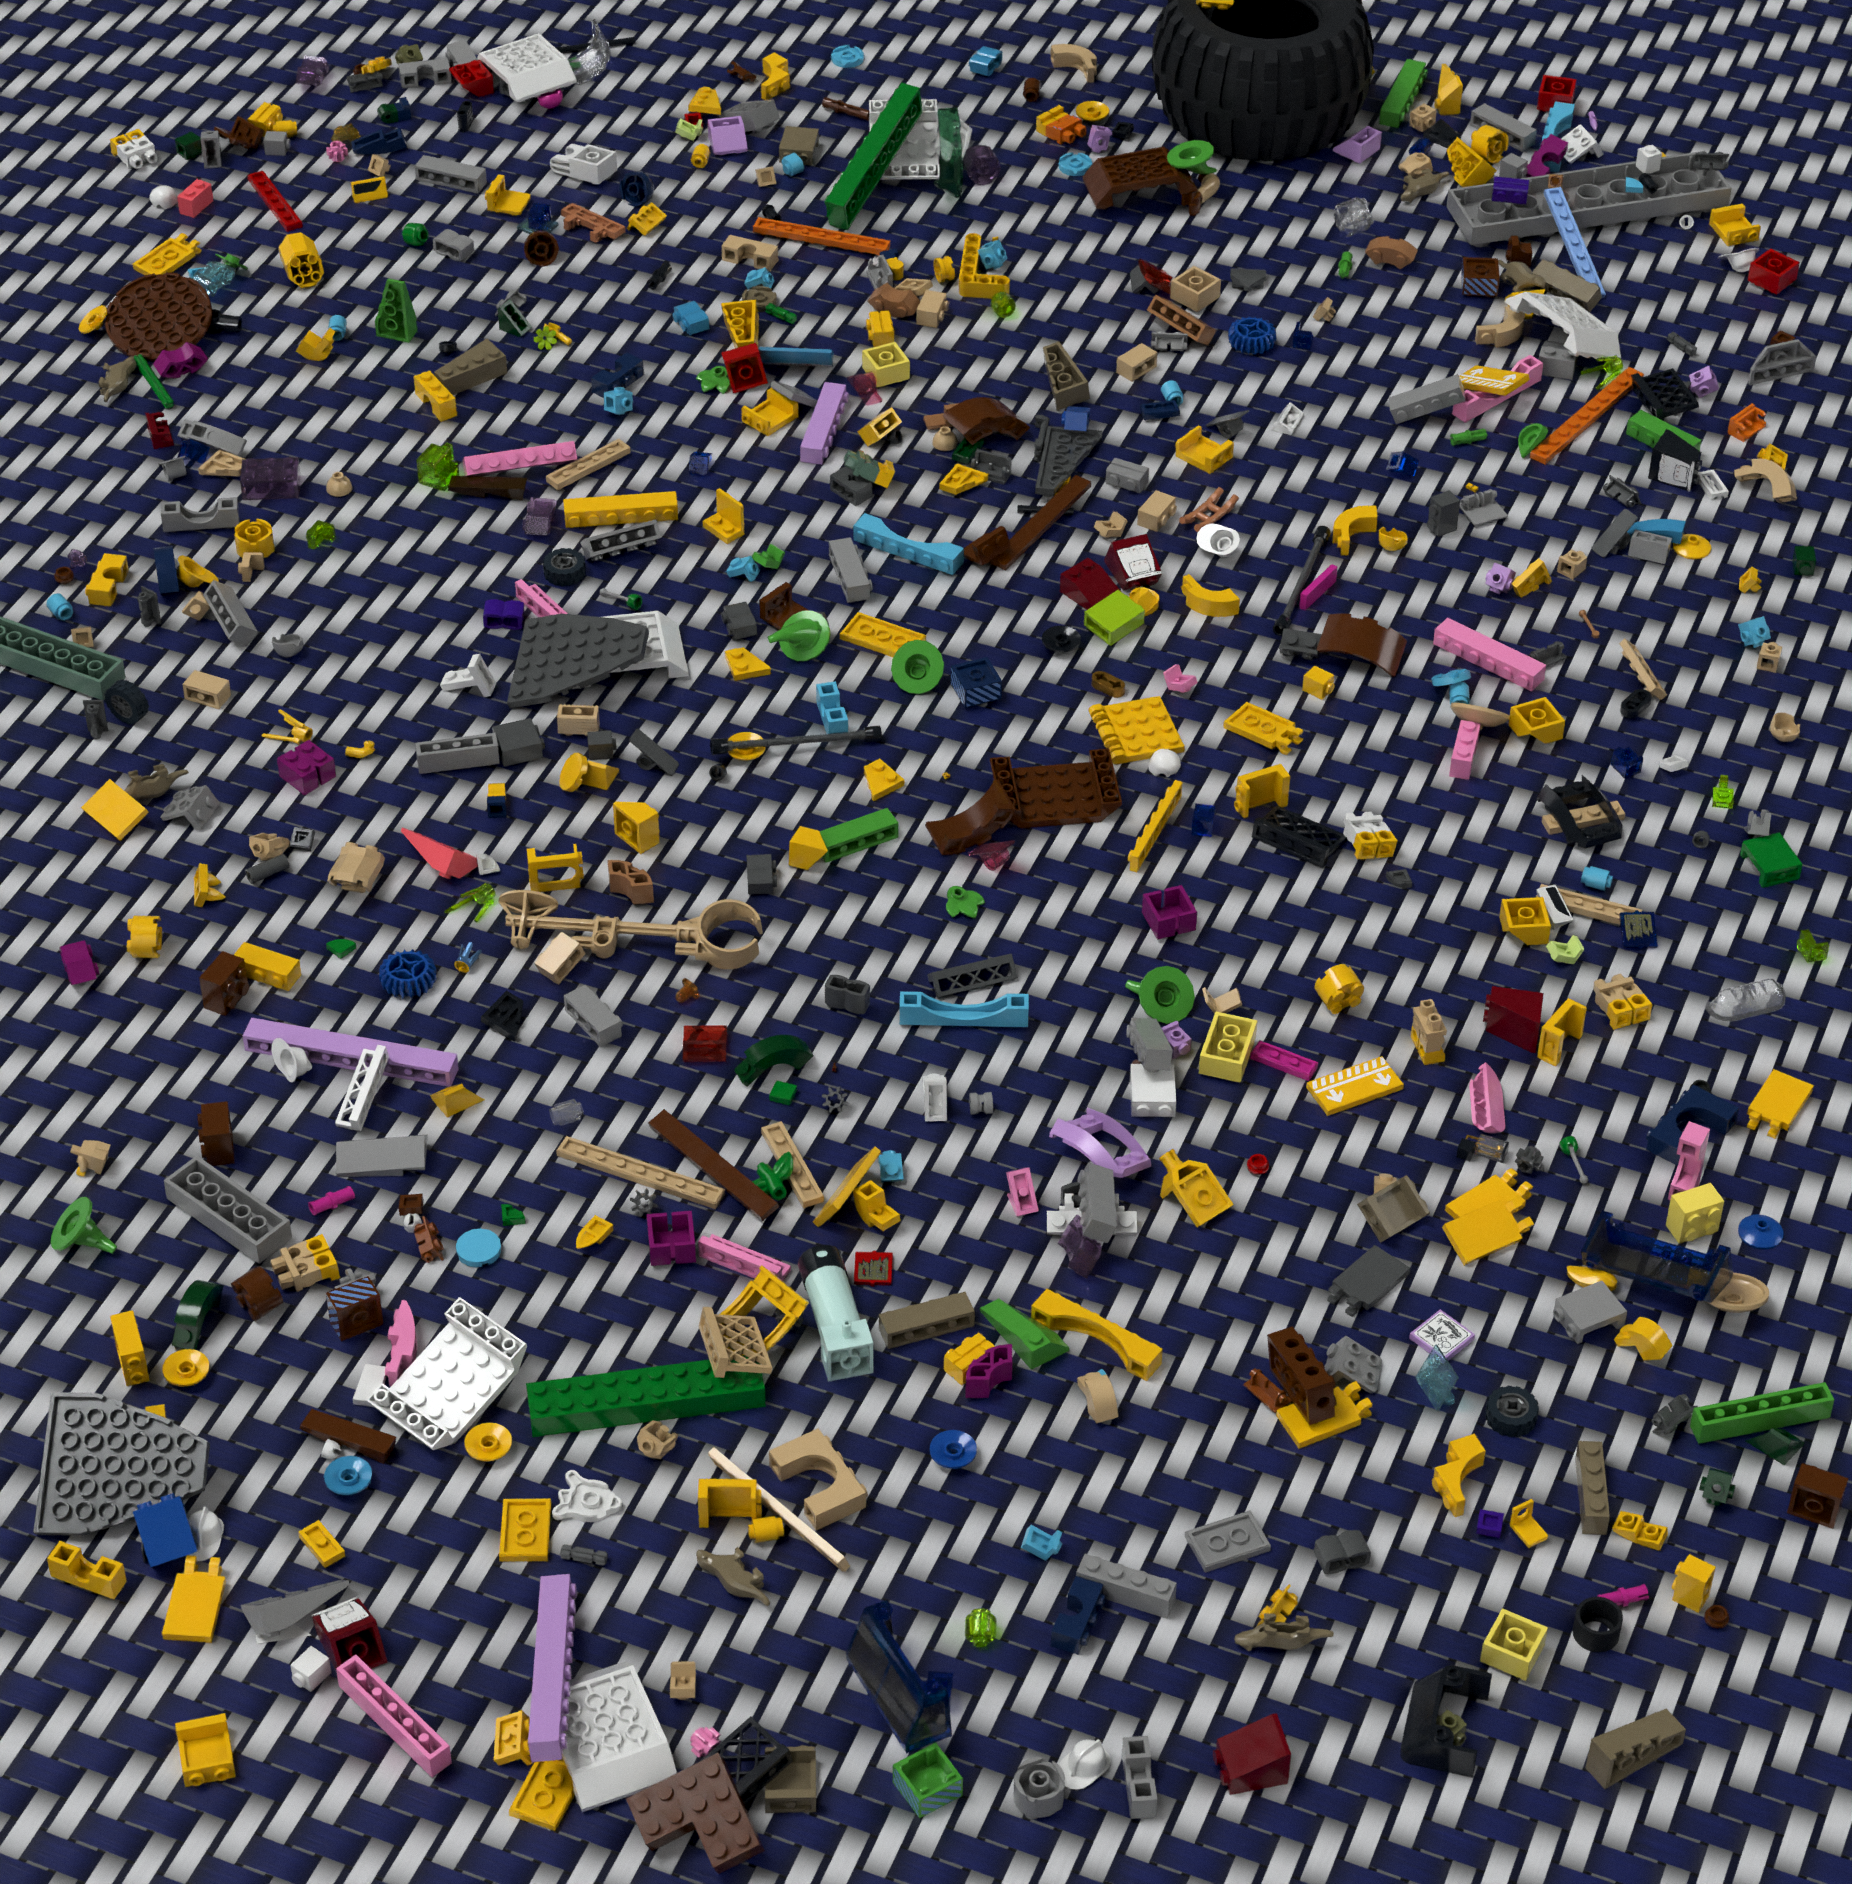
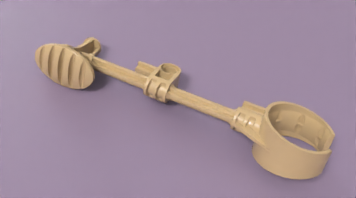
M531 890L508 891L501 894L498 900L501 907L507 913L505 925L512 927L511 944L519 949L529 947L534 930L539 928L593 932L592 937L573 936L572 939L580 943L583 949H591V952L600 958H608L614 954L618 934L675 937L679 942L686 940V942L695 941L696 943L677 942L675 945V955L695 956L696 960L707 961L720 969H736L749 964L759 955L757 939L754 938L749 944L741 948L723 949L711 944L707 940L709 934L717 926L734 920L748 922L755 926L760 934H763L761 919L755 909L742 901L733 899L716 901L707 906L699 917L683 922L678 921L676 925L623 922L619 920V917L610 918L609 916H596V919L593 920L545 917L558 909V901L547 894ZM511 912L518 913V914H521V915H514V914H511ZM515 927H519L518 936H515ZM531 928L528 937L526 938L525 936L527 929Z

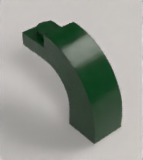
M776 1035L765 1038L744 1051L747 1058L734 1070L742 1084L748 1087L760 1074L771 1066L788 1064L799 1070L814 1055L802 1039L792 1035Z
M196 1280L187 1288L174 1319V1323L177 1324L172 1346L197 1349L204 1318L210 1308L219 1307L224 1285Z

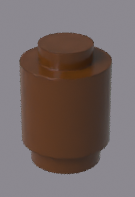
M1028 78L1024 82L1023 96L1028 102H1034L1039 98L1041 84L1038 79Z

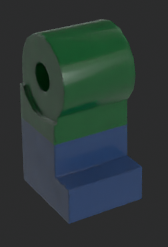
M406 97L399 98L398 103L382 104L377 109V113L383 123H394L411 119L410 104Z

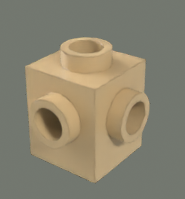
M1422 104L1410 112V126L1418 131L1424 132L1436 123V109L1426 104Z

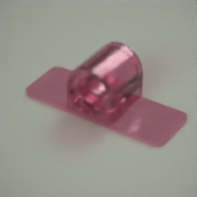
M872 372L847 377L848 382L865 405L870 406L882 402V398L876 391V379Z
M1015 841L982 844L968 855H980L984 865L989 870L994 871L1010 859L1007 848L1014 844Z

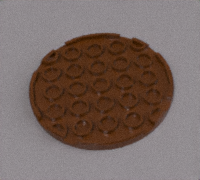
M166 272L159 275L153 273L131 281L116 293V297L107 307L105 328L112 344L123 354L129 357L141 354L146 361H155L162 350L173 351L182 347L186 342L196 345L206 334L210 326L212 305L205 289L194 279L183 277L177 273Z

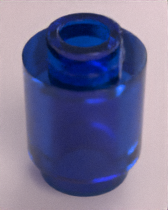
M1427 138L1418 139L1409 149V155L1413 153H1424L1427 155L1431 151L1432 144Z

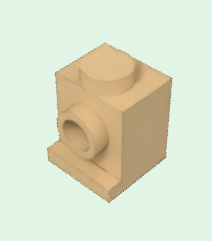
M1571 549L1564 556L1561 555L1559 557L1557 572L1573 580L1586 569L1587 557L1582 551Z
M1763 642L1756 669L1776 673L1782 646H1778L1775 642ZM1763 659L1774 660V664L1763 662Z

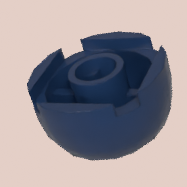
M633 171L624 175L625 177L620 181L619 187L623 200L629 202L628 205L635 207L647 203L654 193V184L650 176L640 171Z

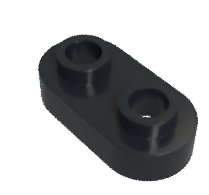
M1644 689L1633 691L1622 701L1620 713L1627 718L1637 717L1651 704V693Z

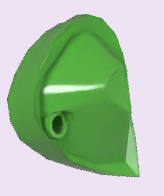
M1534 423L1522 429L1518 438L1522 458L1527 456L1545 440L1548 433L1546 426Z

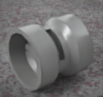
M985 1092L983 1095H978L977 1093L969 1094L971 1115L978 1114L979 1112L993 1113L992 1092Z

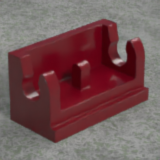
M145 413L153 448L174 446L167 420L156 421L157 418L164 417V413Z

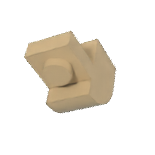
M1091 1372L1077 1378L1078 1386L1087 1398L1088 1413L1096 1423L1118 1417L1115 1393L1107 1375Z

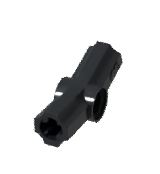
M212 309V320L208 332L219 333L222 330L241 331L242 317L224 315L219 310Z

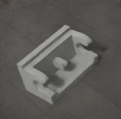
M884 255L878 256V263L876 265H873V261L870 258L866 274L874 290L886 283L893 287V273Z
M1635 530L1631 537L1628 556L1665 564L1669 556L1672 538Z
M1762 809L1761 817H1757V814L1750 811L1745 831L1748 834L1769 836L1771 813L1768 810Z

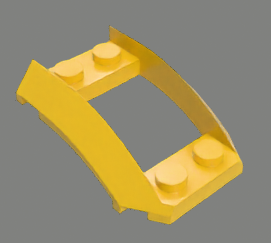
M761 1265L759 1268L761 1271L754 1281L750 1280L740 1295L719 1315L746 1316L764 1296L786 1314L776 1328L763 1340L766 1351H768L791 1329L809 1304V1301L789 1287L776 1274ZM739 1341L736 1342V1343H738V1344L744 1346V1344H742L741 1342H739ZM752 1348L749 1349V1350H751V1351H753V1352H755V1353H758V1351H756V1350H754V1349H752Z

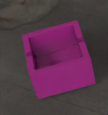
M310 740L295 747L294 752L290 750L277 758L279 776L304 796L319 787L317 768L321 785L336 777L334 758Z
M1182 885L1164 889L1162 908L1161 890L1143 894L1142 914L1157 940L1175 936V932L1183 934L1196 930L1197 911Z
M692 1211L671 1212L672 1231H668L667 1213L647 1214L651 1266L670 1265L671 1261H675L676 1264L696 1262Z

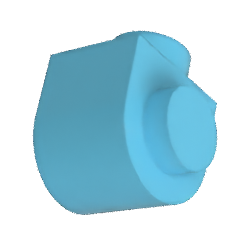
M792 153L783 157L781 164L785 174L794 176L804 171L803 161L797 154Z

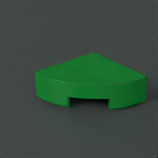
M337 939L326 943V947L341 959L356 949V943L347 939Z
M501 1204L503 1226L526 1224L522 1211L513 1208L512 1205Z

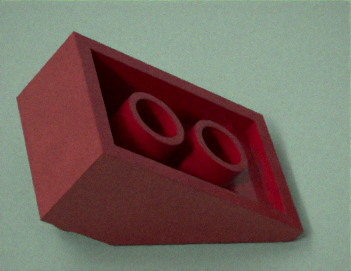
M1086 558L1060 574V592L1086 610L1115 591H1120L1105 570L1090 558Z

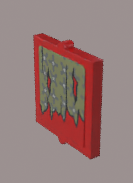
M875 1250L872 1252H855L854 1284L870 1285L872 1287L875 1285H891L893 1253L876 1252Z

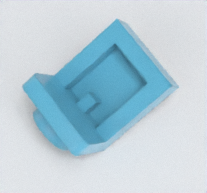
M764 267L759 270L750 271L744 284L747 289L759 284L772 288L774 278L767 268Z
M748 556L733 559L726 573L729 578L745 574L749 582H752L759 574L760 569L753 558Z
M893 1150L882 1152V1155L878 1156L881 1183L903 1181L901 1153H896Z
M1030 1525L1026 1530L1021 1548L1046 1561L1052 1554L1056 1555L1062 1545L1060 1541L1062 1532L1057 1530L1051 1536Z

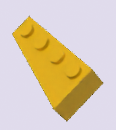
M756 299L721 303L724 322L734 347L739 348L752 343H756L758 347L759 314Z

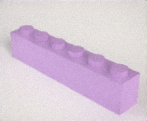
M824 383L800 446V462L822 465L824 458L828 457L829 447L832 446L833 436L836 435L837 425H840L841 414H844L845 403H848L849 392H846L845 384Z

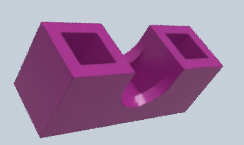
M1550 134L1547 139L1544 138L1540 145L1541 148L1533 153L1530 163L1527 164L1528 172L1526 178L1550 174V168L1543 163L1553 161L1559 164L1568 152V142L1553 134Z

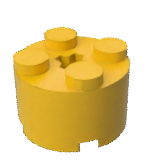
M1483 125L1477 131H1473L1471 135V149L1485 161L1487 160V162L1495 164L1503 158L1501 155L1503 151H1507L1509 144L1508 135L1504 131L1489 125Z
M250 519L240 522L235 527L236 551L240 557L243 558L244 552L263 553V558H266L275 551L273 531L269 522L262 519L250 522Z
M133 916L132 919H128L127 929L131 931V940H127V952H130L133 958H160V954L156 953L157 950L162 948V927H158L157 921H161L160 916Z
M1339 964L1329 968L1324 972L1326 976L1322 980L1319 977L1315 982V991L1332 1014H1338L1343 1008L1348 1006L1356 1007L1362 1001L1360 997L1364 992V985L1350 966L1347 967L1346 964Z

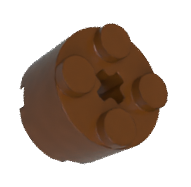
M260 1266L251 1269L231 1283L233 1290L238 1294L235 1297L236 1301L242 1308L247 1307L249 1309L248 1313L255 1322L283 1303L278 1288L274 1289L271 1284L273 1282L272 1278Z

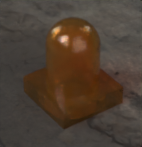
M1549 174L1548 188H1562L1563 175Z
M686 978L682 980L683 987L675 995L679 1003L686 1002L691 996L695 999L700 997L697 986Z

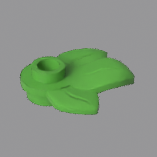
M227 253V256L223 257L215 254L216 257L222 259L224 264L232 268L240 267L248 270V267L240 264V259Z
M715 366L711 370H704L696 377V380L702 381L701 388L703 392L717 388L719 392L724 394L730 386L726 368L723 366Z
M952 886L947 892L948 902L946 903V910L951 917H955L961 912L975 919L978 913V906L983 905L985 900L975 891H966L960 886Z

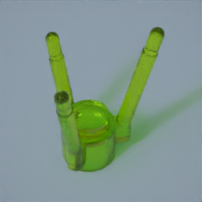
M1617 355L1597 358L1596 361H1606L1604 365L1581 371L1580 374L1583 375L1605 369L1607 373H1612L1595 388L1599 390L1615 376L1621 374L1620 370L1623 368V362Z
M484 883L480 887L461 894L460 898H468L446 909L444 913L448 914L475 899L478 904H485L474 919L475 922H478L489 906L494 904L495 890L490 884Z

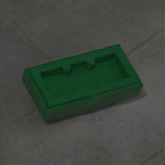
M964 438L953 452L952 460L969 464L972 458H974L977 449L983 446L984 439H980L972 446Z

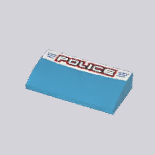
M759 347L762 364L833 367L834 352L832 349Z

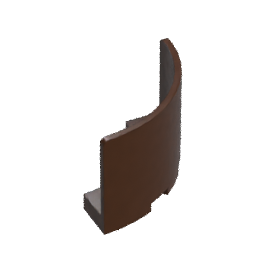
M987 397L965 400L943 414V417L972 446L980 439L991 435L992 432L1008 434L1018 440L1030 428L1005 404Z
M1344 613L1330 614L1317 646V651L1340 652L1358 656L1379 666L1391 677H1394L1407 640L1391 627L1386 629L1378 625L1377 620L1365 616L1363 619L1351 617V614Z
M995 779L984 796L970 808L947 819L926 822L925 826L941 855L966 852L965 848L975 844L980 846L992 838L991 835L999 827L1004 828L1016 809L999 780Z

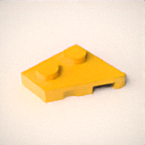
M880 758L864 766V775L867 779V785L871 791L873 801L904 786V779Z

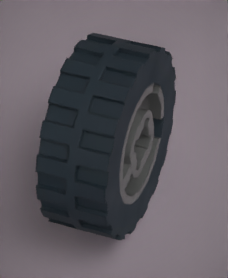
M555 549L544 557V576L549 583L557 586H571L582 581L586 575L585 558L581 552L579 553L575 549Z
M118 680L105 691L104 696L107 707L117 719L124 723L133 725L149 711L148 701L144 693L128 680Z
M1499 1387L1488 1397L1485 1412L1487 1424L1492 1427L1493 1431L1498 1432L1502 1436L1521 1437V1435H1527L1529 1431L1534 1429L1537 1422L1538 1401L1535 1400L1533 1394H1530L1528 1390L1521 1387Z

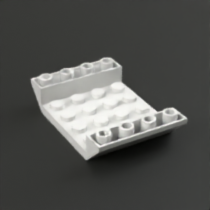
M539 33L481 52L477 57L488 70L492 69L508 84L509 95L515 102H524L526 99L539 97L541 94L554 92L556 89L569 87L577 82L568 59Z
M937 99L921 100L923 113L880 180L940 179L938 154L934 150L937 140ZM869 100L870 131L872 125L878 120L880 112H883L888 100Z
M1523 292L1505 300L1510 309L1516 313L1522 311L1529 315L1531 313L1538 316L1542 315L1552 319L1551 322L1553 324L1563 327V331L1569 334L1564 347L1569 350L1571 355L1576 357L1582 355L1585 358L1593 357L1598 360L1603 358L1607 361H1620L1621 353L1617 332L1572 299Z
M659 611L603 616L605 618H614L644 625L649 630L644 660L631 664L622 671L667 667L669 678L688 676L678 623ZM617 668L609 673L622 671L620 668Z
M461 1297L444 1313L449 1322L397 1381L390 1388L381 1383L366 1399L370 1405L432 1450L455 1444L518 1374L527 1348L525 1342Z
M625 1661L567 1681L570 1683V1697H566L569 1701V1714H565L568 1718V1731H564L567 1736V1749H563L562 1757L573 1780L574 1794L582 1812L634 1795L677 1773L666 1736L632 1664Z

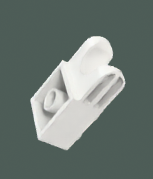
M570 144L565 148L566 155L557 154L550 159V167L555 173L577 178L580 181H588L592 184H600L617 171L615 151L589 144L585 147Z

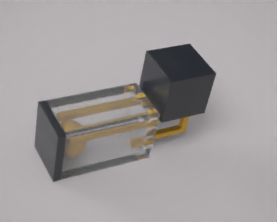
M1480 1134L1479 1138L1467 1135L1465 1139H1461L1456 1157L1471 1161L1475 1151V1155L1503 1163L1508 1153L1509 1142L1484 1134ZM1468 1137H1469V1138H1472V1139H1475V1140H1478V1141H1477V1142H1474V1141L1467 1140V1139H1468Z

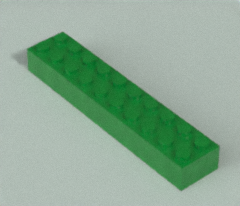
M901 83L895 89L892 98L887 101L883 112H880L878 120L872 125L871 131L864 137L862 145L857 148L853 159H850L846 170L841 173L840 179L834 184L830 195H827L825 199L829 225L844 230L850 228L923 113L919 87Z
M710 1360L526 1383L532 1437L646 1423L652 1420L661 1421L765 1407V1386L762 1373L726 1371L724 1378H718L714 1375ZM735 1360L730 1361L731 1363H739Z

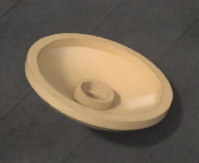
M1451 703L1450 706L1451 710L1460 720L1481 723L1480 730H1482V727L1501 725L1507 722L1510 717L1506 713L1471 704Z
M1724 1272L1709 1275L1701 1281L1699 1288L1700 1294L1706 1302L1730 1313H1744L1756 1310L1766 1304L1769 1299V1289L1762 1281L1740 1273Z

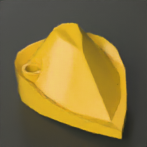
M1137 587L1129 594V598L1145 610V616L1152 614L1158 609L1159 594L1145 587Z

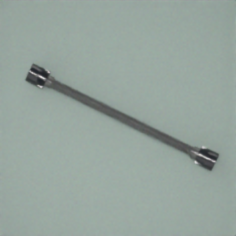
M1326 526L1317 527L1312 539L1314 542L1313 548L1284 613L1280 615L1273 625V632L1278 636H1282L1284 628L1289 629L1291 613L1318 552L1331 535L1330 529Z
M880 726L864 727V730H859L858 732L793 736L780 739H757L742 742L727 741V738L710 739L711 755L727 754L728 751H732L734 748L744 749L749 747H769L782 744L794 745L797 743L805 744L860 739L864 740V742H880L882 740V731Z

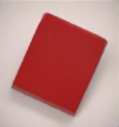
M700 112L684 114V120L693 125H696L699 119L702 120Z

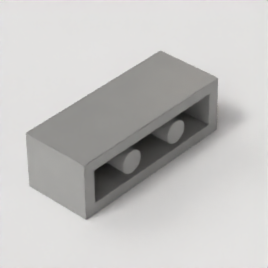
M586 985L564 995L565 1011L600 1047L622 1037L621 1027L623 1024L620 1017L614 1015L610 1011L609 1006L603 1003L597 994Z

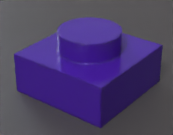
M1480 1509L1476 1534L1500 1538L1504 1513Z

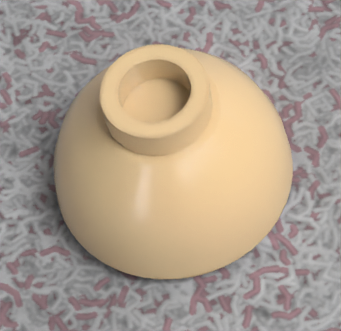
M944 426L934 435L932 445L940 451H950L957 447L958 440L954 432L949 427Z
M335 472L327 482L326 491L332 496L342 497L352 491V483L342 472Z

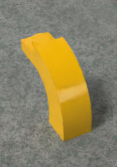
M1353 507L1342 512L1336 518L1333 527L1332 543L1337 544L1341 555H1349L1350 536L1353 534L1376 532L1377 507Z

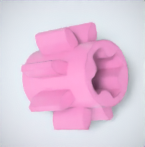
M333 141L330 143V147L326 148L329 159H332L334 162H342L345 159L344 156L348 155V148L341 141Z
M703 1727L697 1729L690 1739L693 1746L691 1751L698 1758L705 1757L720 1744L721 1740L718 1738L721 1734L713 1727L710 1729L707 1727L705 1729Z

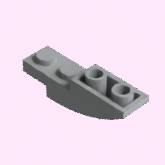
M184 419L177 435L181 439L208 446L213 450L218 451L221 449L239 457L247 442L246 439L222 429Z

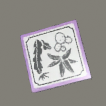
M1440 1309L1412 1331L1409 1339L1445 1364L1474 1340L1475 1334Z

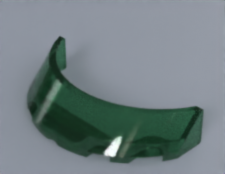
M957 107L938 109L940 175L939 180L934 181L936 188L955 198H960L963 188V150L959 112Z

